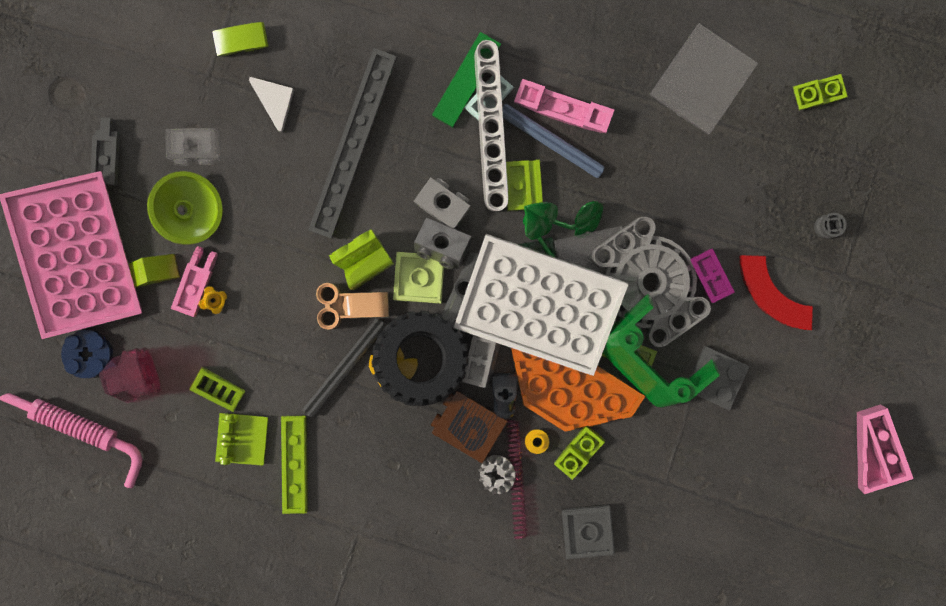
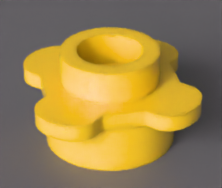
M208 286L204 289V296L199 301V307L212 310L214 314H219L225 304L227 295L223 291L218 292L213 287Z

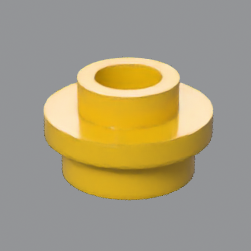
M535 429L526 435L525 445L531 453L540 454L547 450L549 437L544 431ZM535 438H540L542 440L540 446L533 445V440Z

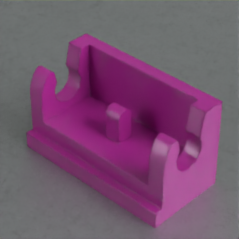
M713 248L690 259L711 303L735 293Z

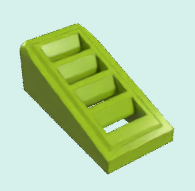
M201 367L189 389L234 412L245 393L244 389L204 367ZM206 376L209 378V380L207 381L205 387L202 389L199 386L202 383L204 377ZM216 381L218 384L211 394L208 391L213 382ZM224 385L227 388L220 399L217 395ZM231 390L235 391L236 393L230 403H227L226 399Z

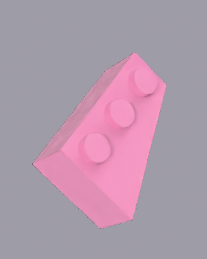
M881 404L857 412L858 488L864 494L913 479L888 408Z

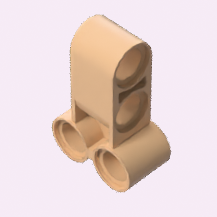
M324 283L317 289V299L322 304H325V308L317 315V321L320 327L329 330L338 327L341 323V318L389 317L388 292L341 294L339 288L331 283ZM331 287L335 292V296L331 301H326L322 295L324 289ZM329 311L334 313L336 318L334 324L330 326L325 324L323 316Z

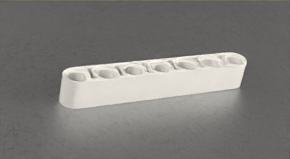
M485 40L479 43L474 55L485 206L488 210L497 212L503 210L508 204L499 51L494 42ZM484 48L489 49L492 52V58L484 59L480 55V50ZM482 74H492L494 82L486 84L482 80ZM486 97L493 98L496 103L495 108L489 109L485 107L483 99ZM489 121L494 122L497 125V132L493 134L487 132L485 123ZM492 145L498 148L499 155L497 158L488 156V146ZM490 170H497L500 173L501 178L499 182L494 183L490 181L488 177ZM492 194L501 196L502 204L500 207H494L490 203Z

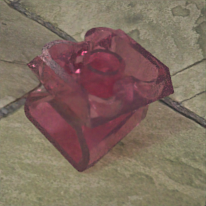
M146 347L123 351L122 355L113 357L99 375L104 392L125 403L134 402L137 398L152 396L161 390L152 355Z

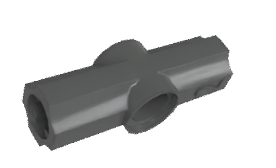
M470 251L441 314L444 320H450L455 324L464 298L463 295L459 294L458 286L462 282L469 283L479 254Z

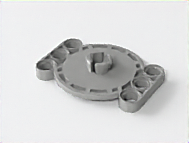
M640 217L597 246L592 252V260L599 267H607L605 275L628 282L629 284L621 303L624 310L622 312L619 310L617 313L620 318L647 294L652 297L654 308L636 325L642 328H649L647 340L651 345L664 347L707 317L711 306L707 299L694 297L697 277L689 255L672 240L653 236L656 230L654 221L648 217ZM641 221H646L650 226V230L646 235H641L637 231V225ZM621 235H626L630 240V244L626 249H621L617 245V239ZM661 241L673 246L674 250L662 246ZM601 249L607 250L610 254V259L606 263H600L597 259V254ZM679 253H681L682 256L685 258V260H686V262H687V264H688L687 266H686L684 260L679 256ZM612 267H616L614 273H610ZM688 271H690V273H691V286H690V277H689V272H688ZM649 273L658 276L654 291H647L643 286V279ZM696 301H701L704 304V311L699 315H696L692 310V306ZM677 315L683 316L685 320L684 326L680 329H676L672 324L673 318ZM648 320H652V321H651V324H646V323H647ZM657 329H662L665 333V338L660 343H656L652 338L653 332Z

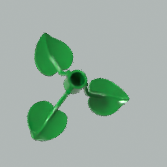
M591 201L582 206L576 215L575 224L573 225L556 220L558 207L553 203L540 202L524 206L525 216L523 218L525 235L530 240L537 239L549 256L555 257L542 239V236L550 232L552 224L575 230V237L585 238L599 225L603 214V203Z

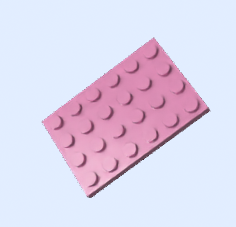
M102 171L0 194L2 208L42 339L143 313Z

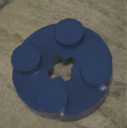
M77 331L66 337L61 351L64 369L67 373L73 374L78 378L97 377L112 362V345L98 331ZM86 347H88L89 352L93 353L92 357H88V361L82 357V352Z

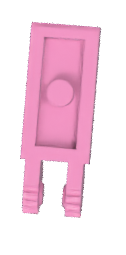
M199 246L193 252L190 263H187L171 309L192 317L197 316L200 308L199 301L203 299L204 289L209 284L213 273L212 269L218 256L216 252L212 251L208 255L204 269L198 267L197 265L200 263L204 251Z

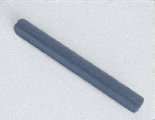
M505 104L502 107L505 120L594 177L599 178L605 169L603 165L510 105Z

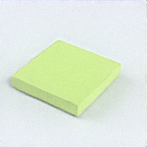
M396 252L393 300L442 304L444 267L438 261L431 258L430 260L421 258L417 253Z

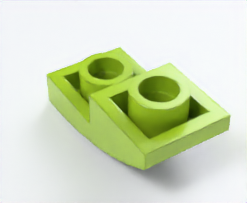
M264 22L238 25L213 31L217 56H226L241 51L250 52L268 47Z
M841 74L793 87L799 110L847 98Z
M585 426L554 462V465L573 480L588 464L589 459L605 443V439L591 427Z

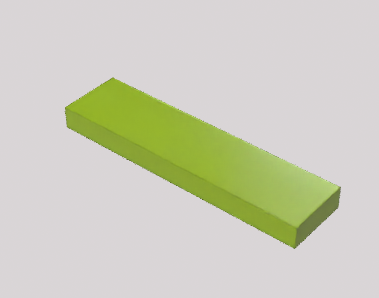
M307 415L281 416L282 514L307 513Z

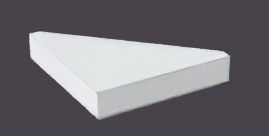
M250 77L249 81L279 132L283 133L294 89Z

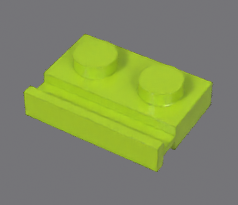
M540 160L506 162L508 211L524 210L526 205L543 202Z

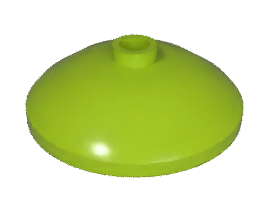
M180 171L164 176L152 188L147 203L148 215L153 227L165 239L177 244L192 245L206 240L217 230L222 219V201L216 188L206 178L192 172ZM178 207L184 208V215L178 213Z

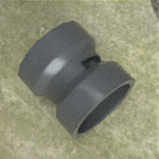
M830 213L820 216L816 220L814 230L819 237L829 239L842 235L846 230L847 223L841 214Z

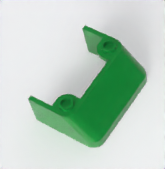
M647 294L613 324L602 354L656 407L664 408L688 402L720 376L716 362L711 359L689 379L680 377L669 384L636 351L643 343V333L636 323L654 308L652 297Z

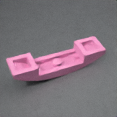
M522 79L514 103L549 118L605 134L614 113V109L593 102L589 104L547 90L545 86Z

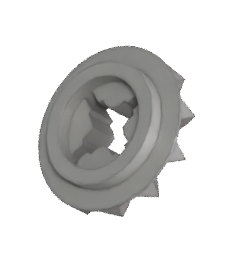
M500 455L490 456L483 461L478 471L480 472L479 481L485 486L484 490H489L492 494H503L509 491L515 482V470L511 462ZM497 470V474L504 478H499L495 481V477L489 472Z

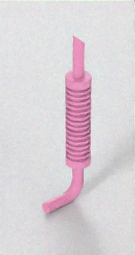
M10 393L0 396L1 401L27 411V418L46 425L66 435L68 434L104 451H109L113 447L128 454L131 457V467L124 486L127 488L134 487L142 467V455L133 444L116 438L117 431L108 429V427L99 425L79 415L77 416V414L68 412L41 399H36L32 403Z

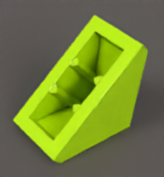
M175 254L145 257L129 263L135 288L180 278Z

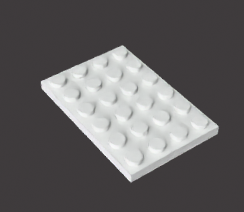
M486 234L454 328L594 376L629 284L628 282Z

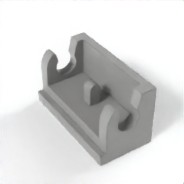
M473 335L468 354L469 361L465 367V372L467 373L462 382L490 388L501 344Z

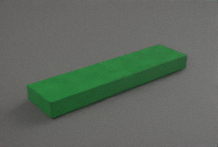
M482 32L479 33L432 114V117L451 128H454L465 109L464 107L476 90L474 55L477 46L482 41L490 40L497 45L498 50L501 47V43ZM484 48L480 50V55L484 59L492 58L493 55L489 49Z

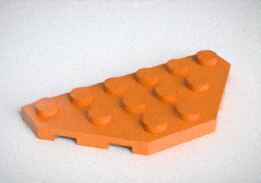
M511 348L523 405L565 432L580 427L632 417L645 398L644 395L597 366L595 374L592 376Z

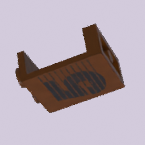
M456 390L455 394L451 393L444 401L443 405L446 406L443 414L437 413L432 421L431 426L434 427L432 434L478 462L483 463L506 425L507 419L496 416L495 413L463 395L461 391Z

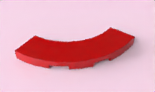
M739 256L744 285L757 306L765 314H768L783 325L801 330H812L813 306L796 303L785 297L775 287L767 270L766 256Z

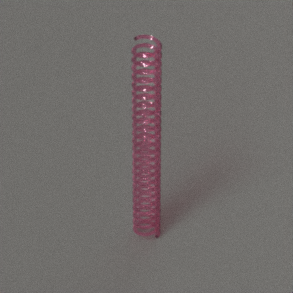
M507 420V423H516L506 426L507 428H516L507 430V432L516 433L507 435V437H516L507 441L518 442L508 444V447H519L509 449L508 451L519 453L509 454L508 456L518 457L509 459V461L518 462L513 463L512 466H519L514 468L515 471H520L515 473V476H521L515 478V481L521 482L514 483V485L521 487L511 488L510 490L521 491L511 493V495H521V497H513L511 500L522 501L512 502L511 504L523 505L521 507H512V510H523L512 513L513 515H523L512 518L513 520H523L513 522L514 525L523 524V526H515L513 529H524L523 531H514L513 533L525 534L523 536H514L513 538L524 539L527 536V533H525L527 531L525 528L527 524L524 523L526 522L524 518L526 516L524 513L526 505L523 499L525 495L522 494L524 493V489H522L524 487L522 484L524 476L522 475L523 470H521L523 466L520 465L523 462L520 460L522 458L520 455L522 453L520 450L522 442L519 441L521 437L518 436L521 433L518 431L520 429L518 426L520 422Z

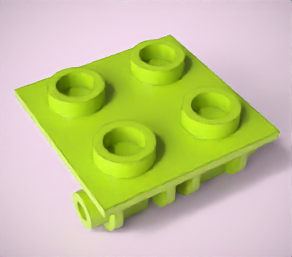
M220 413L215 462H220L223 465L238 463L264 466L268 417Z

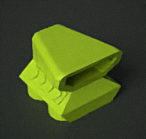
M373 230L359 235L352 242L329 255L332 263L345 271L348 287L354 291L394 265Z

